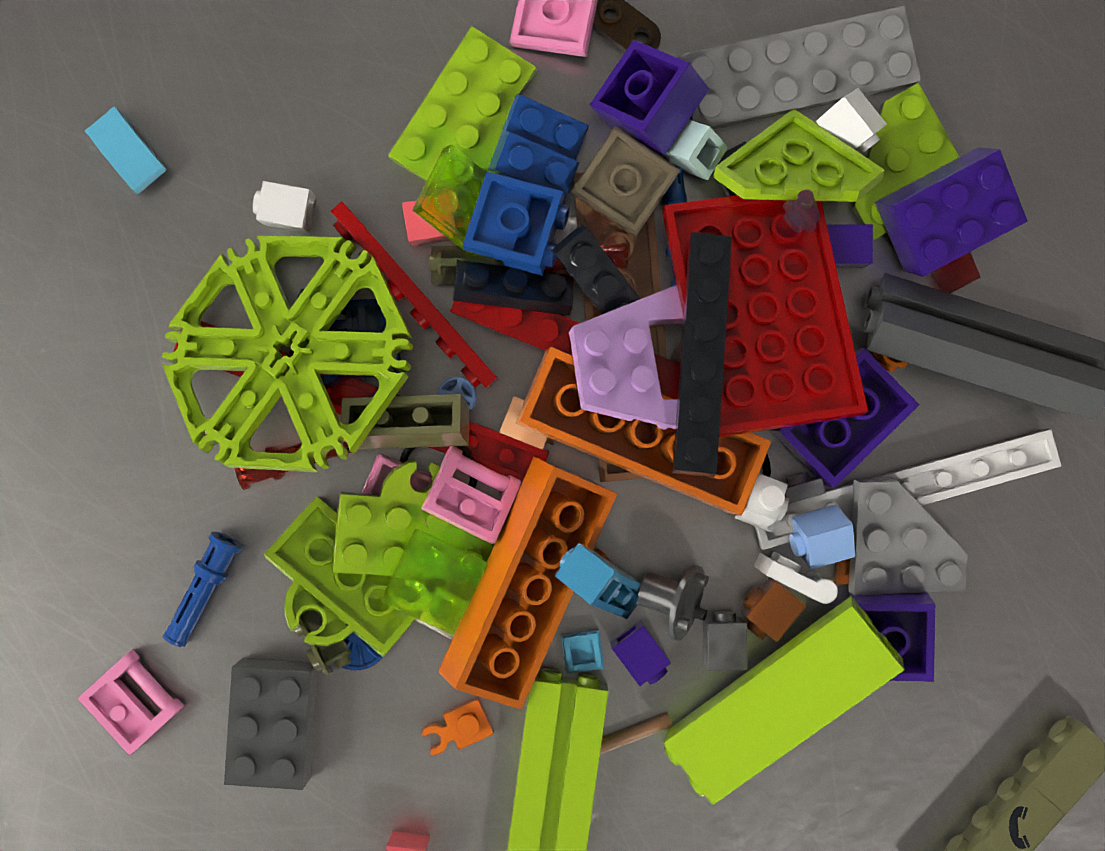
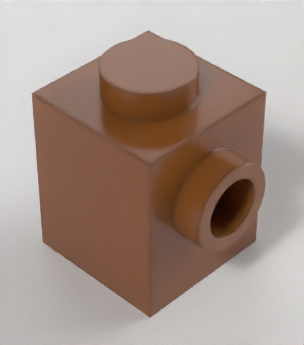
M769 577L761 588L755 586L746 595L742 602L745 607L741 613L749 619L747 628L761 640H764L768 635L778 642L805 609L806 605L777 581Z

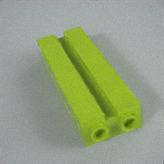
M850 596L668 729L663 742L665 753L674 765H681L689 775V782L695 792L701 797L705 795L710 803L714 805L903 672V659L882 633L880 634L872 624V620L855 599Z
M540 669V673L537 674L528 694L507 851H587L609 692L607 683L601 682L600 677L590 674H579L578 679L562 677L563 672L553 669Z

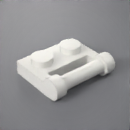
M773 551L771 557L760 553L754 564V567L765 575L824 604L831 603L837 597V586L831 580L822 578L817 572L811 570L800 573L799 571L802 567L800 564Z

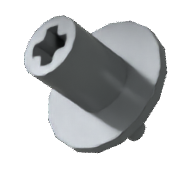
M692 565L680 582L649 572L641 583L638 593V604L669 615L668 634L672 640L681 641L689 632L695 618L702 621L706 619L708 611L700 608V603L709 576L705 575L703 567L698 565Z

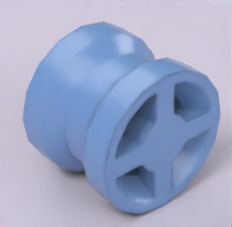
M462 377L446 379L441 383L437 391V395L461 394L470 408L469 412L477 402L475 387Z

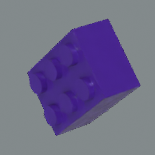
M976 148L875 202L903 270L922 277L1028 222L1000 149Z
M865 348L855 350L868 408L866 414L771 430L815 477L822 478L824 486L835 488L920 405Z

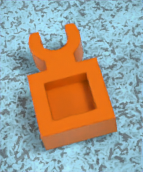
M479 696L445 711L443 713L446 721L445 724L433 722L426 725L421 732L423 737L431 733H436L440 736L441 742L430 748L431 755H438L453 740L458 750L493 735L494 729Z

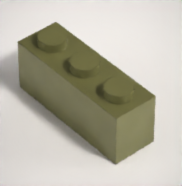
M461 394L395 396L358 449L469 446L470 408ZM373 397L342 398L341 423H354Z

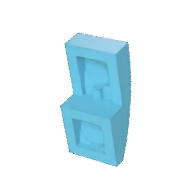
M115 106L85 130L104 157L136 194H139L167 171L150 146L140 138L125 116Z

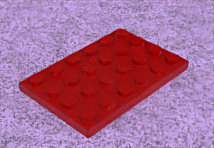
M735 195L664 205L662 213L683 317L689 238L691 233L732 237L719 437L866 414L868 412L822 201L742 199Z

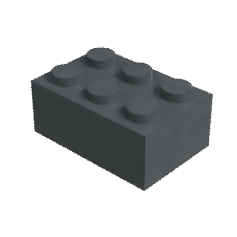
M242 658L232 666L224 785L304 789L312 777L319 671L313 668L311 662Z

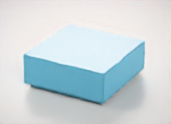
M599 628L561 634L566 674L604 669Z

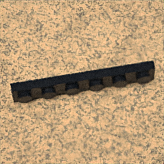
M692 232L689 238L672 473L714 477L717 474L732 245L731 236Z

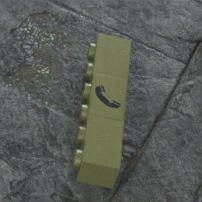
M1069 715L1064 720L1056 722L1049 730V737L1039 748L1033 749L1026 755L1023 760V766L1013 777L1007 778L1000 784L997 795L987 806H983L975 812L971 820L972 823L961 835H956L949 841L946 851H1034L1104 773L1105 742L1086 725Z

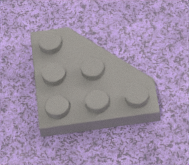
M892 477L854 479L852 524L855 557L850 558L848 591L854 596L965 591L968 553L901 484Z

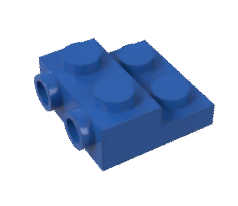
M517 94L488 169L497 172L498 175L563 191L564 199H566L580 163L576 161L589 125L521 94Z
M486 172L463 243L464 250L502 260L505 266L542 276L545 266L553 267L556 256L552 253L551 249L557 245L553 243L556 230H564L569 217L570 207L564 206L563 191Z

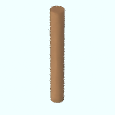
M665 712L603 736L600 754L673 727L668 713Z

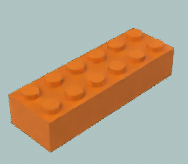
M553 347L545 351L516 420V424L729 514L741 516L772 442L754 433L719 437L717 474L714 477L672 473L675 429L668 427L664 430L657 428L656 424L636 419L628 421L581 409L573 356ZM661 394L664 400H674L670 397Z
M533 457L438 670L454 689L522 710L574 593L572 589L555 577V574L560 569L559 563L564 554L571 548H575L578 543L593 550L617 493L593 481Z

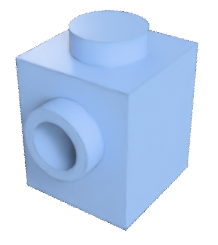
M836 504L792 517L793 533L789 535L791 549L796 557L801 556L810 570L855 557L853 524Z

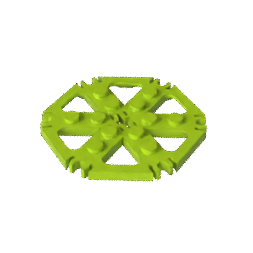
M256 236L260 243L259 249L248 238L245 240L248 246V253L244 257H239L232 247L227 249L228 258L233 262L230 266L228 258L221 253L167 326L173 331L165 333V338L173 343H178V348L172 353H162L164 359L173 363L172 365L162 364L193 444L206 453H209L216 444H219V452L214 457L217 462L229 468L318 472L314 465V457L315 462L326 470L330 468L326 460L328 451L336 449V453L341 459H347L348 451L342 444L346 440L349 451L355 454L409 376L405 372L411 369V365L405 360H396V356L401 350H413V345L410 341L404 339L405 337L413 339L377 261L365 250L361 252L357 259L351 260V255L356 250L355 245L351 241H345L343 237ZM282 257L322 258L324 263L290 308L275 273L276 262ZM228 285H235L253 329L202 327L201 319L221 290ZM361 288H369L373 291L386 319V327L382 333L328 331L356 291ZM282 345L286 347L291 345L290 348L294 353L290 358L288 356L282 357V354L279 352ZM395 369L402 373H394L393 371ZM200 370L245 371L211 418H206L192 386L193 376ZM320 374L374 376L379 381V389L354 423L343 424L339 420ZM282 395L302 445L298 451L291 454L255 452L251 448V438Z

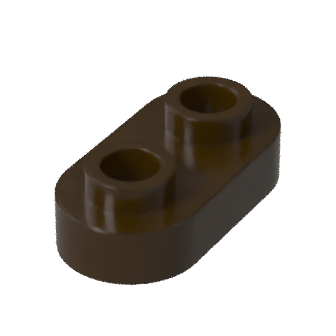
M598 0L593 28L599 35L625 53L632 41L636 40L635 34L644 32L648 35L649 39L643 42V44L658 50L661 33L658 26L625 0ZM607 9H614L618 16L615 19H608L605 17L604 12Z

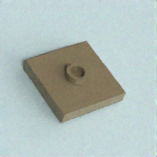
M615 126L571 190V194L636 237L679 174L680 169Z

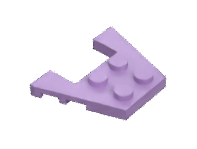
M677 285L574 325L571 328L569 336L581 409L623 420L632 421L636 419L656 424L657 428L664 430L668 427L676 428L678 399L664 400L661 396L649 326L683 324L684 317Z

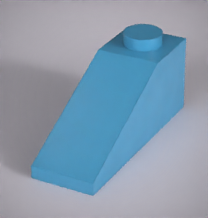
M580 543L575 548L568 550L559 563L560 569L555 574V577L590 605L628 619L638 605V593L642 582Z

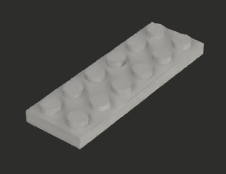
M905 6L678 56L679 59L689 62L709 87V91L690 117V120L710 126L712 130L787 114L792 109L800 111L837 103L857 88L860 89L864 96L910 87L921 82Z

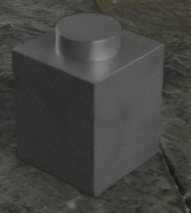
M716 611L713 612V618H706L703 621L704 665L708 671L748 670L747 623L741 617H736V612Z

